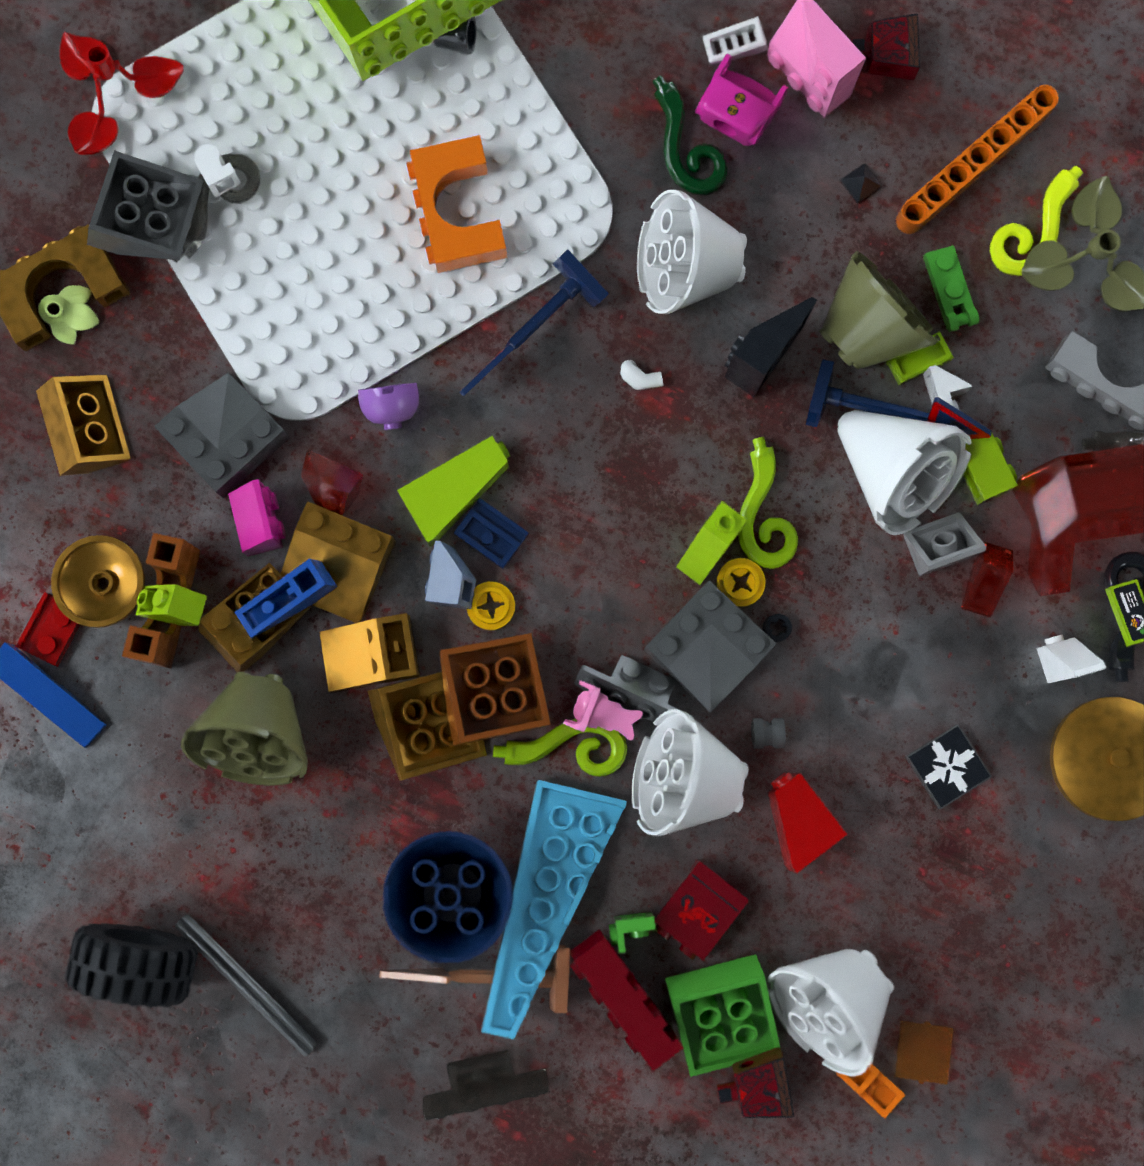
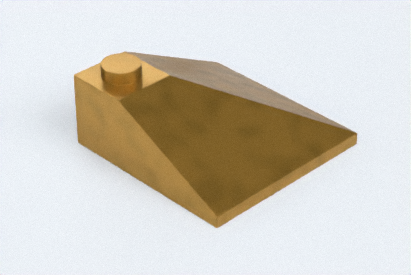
M442 672L368 691L375 722L399 780H405L487 756L483 740L453 746L447 717Z

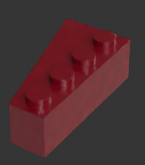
M600 929L569 951L574 961L570 966L580 980L584 978L588 980L592 986L588 989L598 1005L601 1003L605 1004L609 1010L606 1013L609 1020L617 1030L620 1027L627 1035L624 1039L635 1054L639 1052L652 1071H655L684 1049L671 1025Z

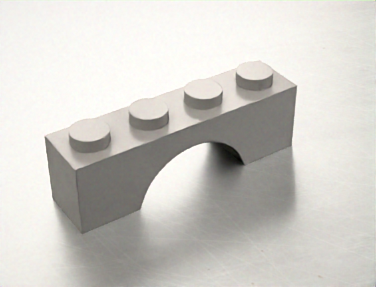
M1071 331L1062 339L1045 369L1049 370L1051 376L1056 380L1068 382L1076 387V391L1080 395L1097 400L1107 412L1121 415L1128 420L1130 426L1143 431L1144 383L1136 387L1126 388L1108 381L1102 375L1097 364L1098 347Z

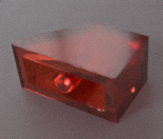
M308 450L301 477L316 505L343 516L358 497L363 474Z
M984 541L986 551L977 555L973 563L961 609L991 618L1013 573V550Z

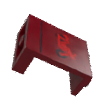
M696 860L685 880L658 915H654V920L657 924L655 931L668 941L673 936L681 943V946L678 948L681 952L692 960L697 956L704 961L750 900L701 861Z

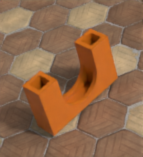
M480 135L409 150L412 161L406 162L410 180L416 179L418 189L413 190L416 208L422 207L424 217L419 218L423 236L429 235L431 246L425 247L429 265L435 264L437 273L507 258L500 220L468 227H458L447 223L436 211L437 199L445 187L459 180L488 174Z

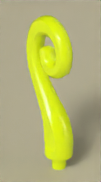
M1074 166L1070 171L1061 170L1046 190L1043 200V223L1040 243L1044 241L1057 242L1062 205L1078 188L1079 182L1077 179L1083 174L1082 170L1077 166ZM1010 223L998 229L990 243V255L993 263L1001 272L1007 275L1022 276L1021 270L1026 259L1014 260L1010 258L1005 252L1004 243L1010 236L1017 237L1019 239L1017 252L1023 255L1032 248L1033 236L1026 226Z

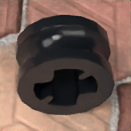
M774 614L764 621L762 630L774 642H780L789 637L792 631V624L785 615ZM779 620L783 623L781 627H785V631L775 636L771 633L774 629H770V623L774 624Z

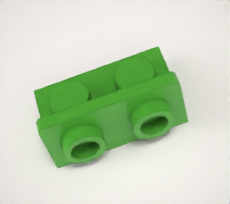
M645 912L614 916L615 924H609L611 945L617 946L619 953H626L624 933H629L630 938L649 936V930H656L653 914Z

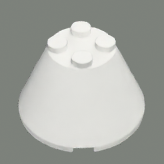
M667 190L661 193L651 205V209L655 210L650 221H644L641 229L637 252V275L641 293H646L650 301L646 303L648 308L658 314H670L727 290L736 282H742L745 277L743 261L747 238L745 234L739 233L735 228L685 192Z
M677 709L662 713L653 722L657 727L651 737H644L635 762L632 780V805L634 809L639 810L641 820L637 821L639 827L647 834L663 836L727 817L732 812H739L744 803L742 792L744 780L748 775L747 763L741 762L734 753L688 713Z
M844 949L776 969L767 980L769 983L771 982V989L768 991L773 1011L789 1035L806 1052L812 1049L825 1060L822 1062V1065L848 1076H857L864 1073L872 1063L889 997L894 991L892 982L885 977L877 966L876 957L867 950H863L860 953L853 949Z

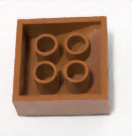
M531 633L440 650L446 710L453 746L551 725Z

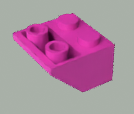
M259 479L252 480L230 492L228 495L242 553L249 557L283 548L281 539L286 538L282 521H278L274 510L279 509L275 492H271L269 486H265Z

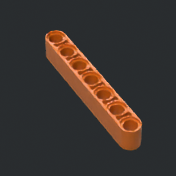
M1040 85L908 199L897 215L896 224L899 230L906 234H914L1046 120L1059 100L1056 89L1049 85ZM1036 100L1043 101L1046 107L1040 106ZM1015 119H1021L1025 126L1017 124ZM993 137L1000 138L1004 145L997 144ZM971 156H978L983 163L974 162ZM950 175H957L961 179V182H954L950 178ZM928 194H936L940 201H932ZM906 212H912L916 214L918 220H910L907 217Z

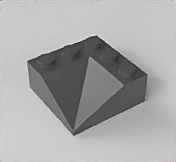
M229 372L177 405L154 426L222 498L227 496L290 438L284 429Z
M709 580L645 646L644 651L711 713L777 644Z

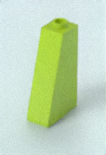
M491 436L397 490L430 547L435 544V541H439L509 468L507 458L510 457V454L502 441L497 443L494 437Z
M722 501L703 525L676 568L701 585L748 520Z

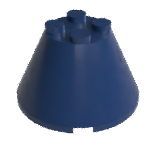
M436 832L425 835L410 843L395 858L384 882L383 910L391 932L405 949L431 962L458 963L470 960L485 952L502 934L512 909L513 890L505 864L498 854L485 842L461 832Z

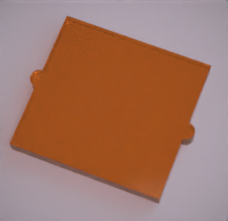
M901 1020L895 1077L917 1080L920 1084H923L925 1081L947 1084L953 1028L931 1025L928 1021L916 1023Z

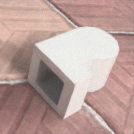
M205 144L195 151L194 161L215 198L241 184L231 163L229 162L225 165L219 150L215 146Z

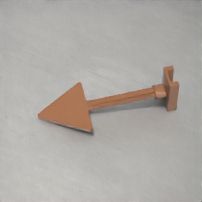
M565 945L558 946L556 953H554L551 959V969L546 970L542 982L538 986V988H550L549 1009L554 1013H567L570 948H566ZM443 968L380 970L379 977L436 983H450L451 980L458 983L492 984L495 970L458 969L449 972Z

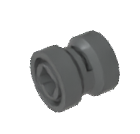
M752 718L751 740L753 749H763L765 746H772L775 749L785 748L786 728L784 718H773L770 723L762 718Z

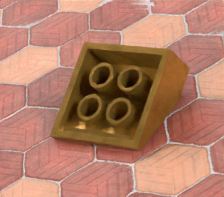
M307 501L294 530L281 575L283 577L308 559L321 561L338 587L312 605L354 623L362 622L396 541L391 535Z

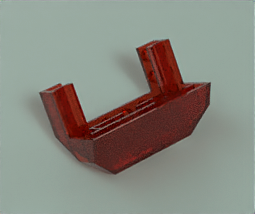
M1144 444L1058 456L1021 475L1017 481L1018 486L1012 490L1032 525L1028 576L1038 595L1046 596L1070 592L1075 543L1144 533Z

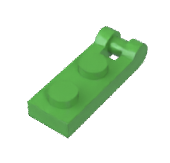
M954 245L925 253L923 259L948 332L958 330L959 326L965 324L968 326L979 324V314L973 305ZM961 307L963 313L956 315L953 309Z

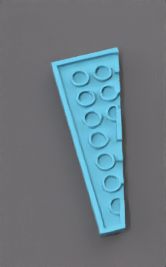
M541 780L536 782L513 886L512 909L503 931L481 1032L510 1039L515 1038L534 994L542 982L554 953H556L567 926H569L588 886V882L626 807L627 801Z

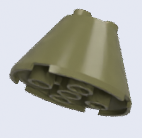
M856 251L851 255L824 320L823 327L819 330L827 342L830 344L834 342L841 349L838 352L840 358L847 365H853L859 370L860 368L864 369L936 345L940 338L938 335L933 337L930 334L934 328L890 278L886 280L877 270L878 267L869 258Z
M237 672L228 686L184 732L181 740L183 753L193 763L205 770L208 765L223 771L221 777L255 785L292 783L295 776L299 775L302 778L306 774L308 759L292 693L283 685V679L274 674L262 677L250 675L246 672Z

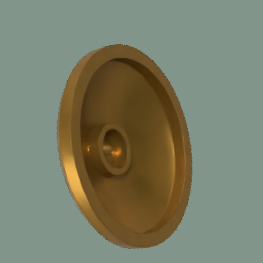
M102 535L82 538L67 547L57 559L51 577L52 594L62 613L78 624L94 628L111 626L127 618L137 607L138 595L144 590L145 586L143 565L134 550L116 538ZM107 579L109 582L108 587L101 589V581Z

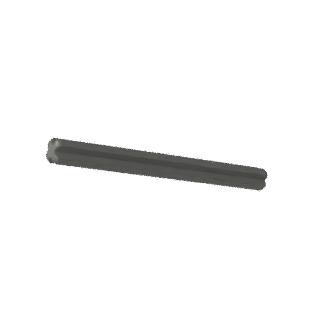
M184 915L176 923L175 928L188 941L193 942L196 949L303 1056H308L316 1048L317 1042L190 915Z

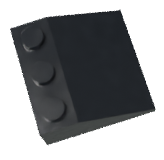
M811 297L752 328L746 337L740 334L732 345L731 352L727 357L728 360L724 365L728 368L725 378L755 397L805 326L817 299Z

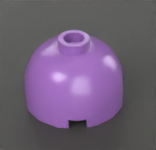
M417 383L358 390V400L362 413L372 423L383 424L384 430L402 428L401 422L411 419L419 406Z

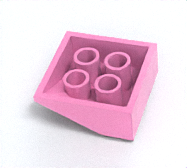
M814 0L796 1L771 39L767 52L772 66L776 69H781L787 76L791 87L796 91L800 90L807 98L810 108L815 112L819 111L824 118L851 96L866 60V57Z

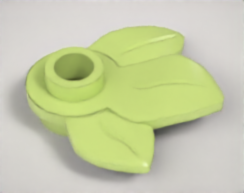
M71 285L65 287L58 295H48L40 301L38 306L39 315L44 322L50 324L54 337L59 341L74 345L77 337L76 330H89L99 325L97 315L85 304L90 298V289L84 286ZM52 304H56L60 308V311L55 315L48 312V307Z

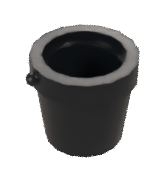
M475 16L461 23L455 30L448 31L433 40L434 45L439 48L458 51L461 54H472L477 32Z

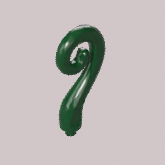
M662 75L658 76L652 83L657 89L654 97L660 104L666 117L664 159L668 173L673 181L688 193L694 195L712 194L723 185L727 177L728 167L726 158L722 151L712 144L697 145L690 150L686 158L690 171L693 173L699 172V160L703 157H708L713 161L714 171L706 179H696L687 173L680 161L679 155L685 117L682 96L673 81L667 83Z

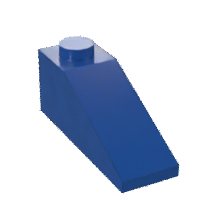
M308 559L235 611V614L249 636L254 638L311 606L338 586L321 561Z

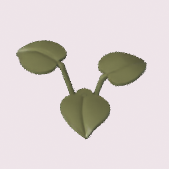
M1103 176L1089 183L1079 192L1072 204L1074 222L1082 227L1090 226V232L1097 234L1090 240L1088 248L1067 258V250L1062 244L1055 241L1041 242L1029 252L1021 273L1023 278L1032 286L1041 290L1054 291L1064 288L1073 280L1074 271L1070 263L1089 254L1098 260L1108 258L1106 271L1110 276L1101 283V295L1104 302L1112 309L1118 311L1144 309V272L1133 262L1121 261L1113 270L1114 259L1117 257L1115 252L1119 249L1121 240L1115 231L1109 229L1119 222L1122 215V207L1108 176Z

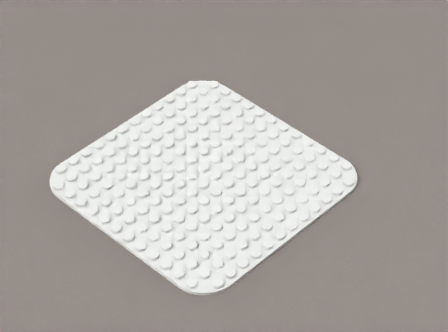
M241 0L144 56L165 57L183 64L184 72L168 94L159 98L144 97L135 90V81L128 80L119 71L102 86L105 109L104 117L114 118L118 123L119 129L115 142L109 148L102 151L109 164L115 150L204 180L180 260H167L246 391L266 412L292 421L311 420L328 414L358 396L359 389L375 386L561 275L553 266V263L567 249L581 263L595 253L604 242L612 220V201L609 190L492 6L482 14L475 16L477 32L472 54H461L458 51L439 48L434 45L433 41L431 44L409 54L402 61H397L383 69L378 75L362 81L308 0ZM370 0L366 6L377 20L382 21L406 7L407 1ZM133 63L124 68L130 74H133ZM96 96L92 112L98 115L99 107ZM480 135L488 174L459 180L445 187L437 199L436 211L447 223L458 227H468L500 220L507 258L437 273L436 265H429L425 248L431 246L429 235L423 236L419 218L424 217L422 207L416 208L413 190L418 189L416 179L410 180L406 164V162L412 161L409 150ZM205 144L213 145L219 150L225 165L229 162L231 163L241 182L240 185L216 198L194 161L195 151Z

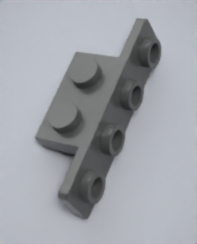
M621 655L611 677L586 665H582L574 682L583 691H588V689L579 685V681L601 688L600 692L607 695L608 700L620 703L622 708L642 711L641 718L654 722L662 713L677 709L667 704L677 680L624 655Z

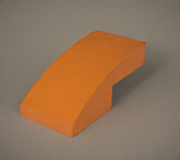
M872 1063L861 1075L848 1076L836 1073L884 1119L905 1096Z

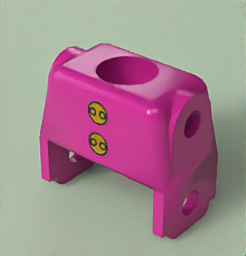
M727 54L715 71L711 83L698 103L695 113L700 115L703 123L745 146H755L782 105L788 87L783 85L778 94L775 95L751 78L729 71L732 55Z

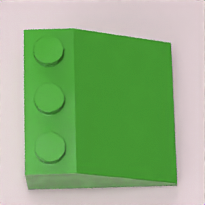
M756 954L665 978L681 1043L684 1047L683 1051L690 1077L730 1067L735 1062L780 1047L765 976Z

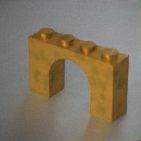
M89 224L72 229L68 236L61 240L51 241L45 244L39 252L23 256L16 261L15 265L6 270H0V316L15 343L25 352L52 337L35 306L37 286L49 273L60 269H71L81 273L95 299L104 308L130 294L107 251L87 245Z

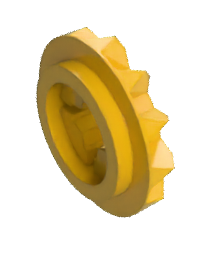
M736 558L728 561L722 566L717 576V588L737 607L749 606L755 603L765 590L766 581L762 569L755 562L746 558ZM748 572L750 574L746 581L748 589L740 588L732 592L736 582L730 574L741 578Z
M493 581L484 582L475 587L472 608L467 609V613L471 621L481 629L497 630L506 626L513 617L515 600L511 591L503 584ZM489 593L494 603H504V605L495 609L493 619L489 615L488 610L478 609V607L487 604Z

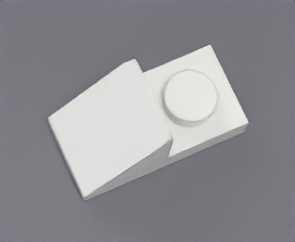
M936 365L930 366L923 374L932 404L934 398L939 397L959 410L957 402L952 400L951 397L965 394L972 388L971 384Z

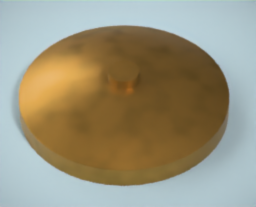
M1121 697L1094 699L1073 709L1057 727L1050 749L1052 774L1062 795L1079 811L1091 817L1108 821H1126L1144 815V705Z

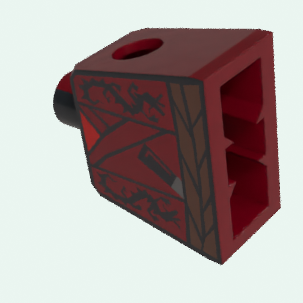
M918 14L873 21L870 23L866 38L851 39V42L867 57L868 73L907 80L915 79L920 69Z
M780 1047L732 1064L735 1081L716 1084L720 1104L738 1101L742 1117L744 1118L795 1117L785 1061Z

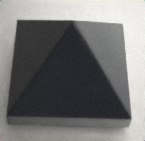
M865 163L840 180L857 204L882 187Z

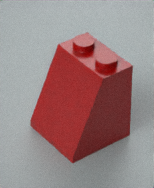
M784 772L770 783L773 788L767 793L784 865L788 871L797 874L844 838L847 833L801 773L790 774V772Z

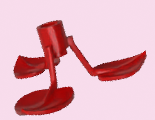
M64 32L59 54L62 69L68 77L75 80H84L93 74L99 107L98 115L94 112H83L71 120L68 126V138L75 153L79 155L100 153L109 148L118 136L117 121L111 117H104L105 109L101 81L110 80L114 76L115 70H118L128 80L135 81L134 87L138 94L147 98H159L168 94L177 84L184 72L183 64L165 57L147 56L133 63V74H130L121 66L119 60H112L109 50L103 42L91 37L76 36Z

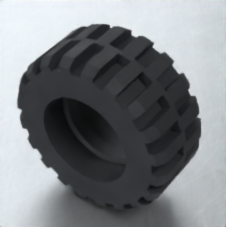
M109 923L83 925L74 933L65 979L68 987L73 991H79L81 995L91 996L93 999L101 1001L105 1000L115 1004H127L136 1007L176 1006L183 1003L189 996L198 951L194 943L187 941L186 938L156 929Z

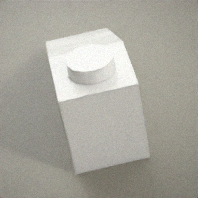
M1063 634L1045 639L1046 646L1036 648L1047 683L1106 669L1105 663L1075 637L1064 640Z

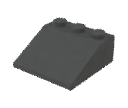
M114 150L88 228L87 245L118 255L180 260L204 180Z

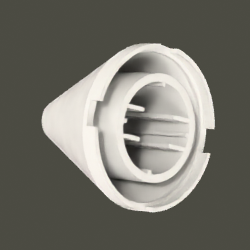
M859 410L844 413L838 421L839 437L875 522L891 535H900L919 526L921 522L916 518L927 509L935 513L958 485L971 457V453L965 449L966 443L969 445L972 443L970 436L953 425Z

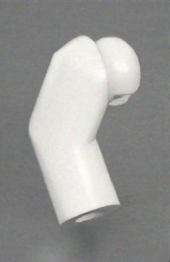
M632 360L622 363L620 374L623 380L632 388L643 390L663 386L661 372L645 374Z

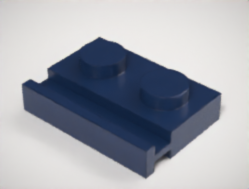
M479 498L454 531V535L501 569H504L523 541L528 537L529 532Z

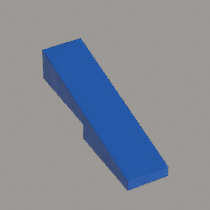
M5 642L0 647V679L81 746L87 748L107 724L63 685L54 681L14 644Z

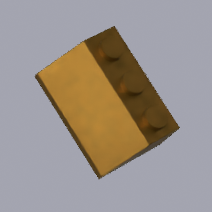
M107 375L52 377L36 390L60 476L87 474L127 462L131 459Z

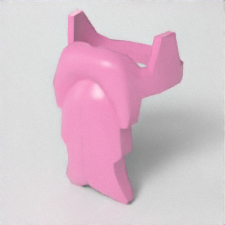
M579 681V685L587 688L588 691H583L578 696L577 703L574 705L573 715L577 722L565 719L563 724L581 732H585L586 727L596 729L599 726L607 731L616 730L628 740H633L634 731L632 724L642 717V711L622 708L620 703L608 700V696L600 692L601 688Z

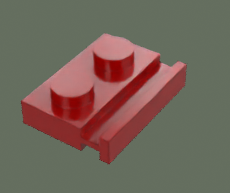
M44 592L16 647L58 667L81 624L65 616L57 606L54 597Z

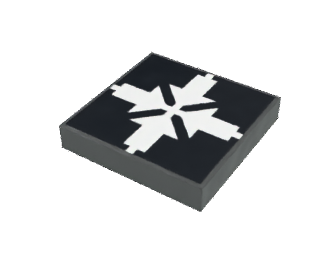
M959 724L952 726L905 756L939 810L992 777Z

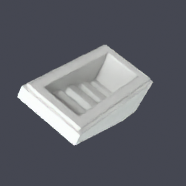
M759 17L702 36L710 65L721 63L727 54L732 55V60L768 51ZM754 32L756 41L750 42L748 33ZM742 35L745 45L739 47L737 36ZM731 38L733 49L728 51L725 39ZM715 41H719L722 50V53L720 54L716 53L714 46Z

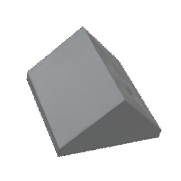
M960 512L903 533L919 576L973 558L986 551V545Z

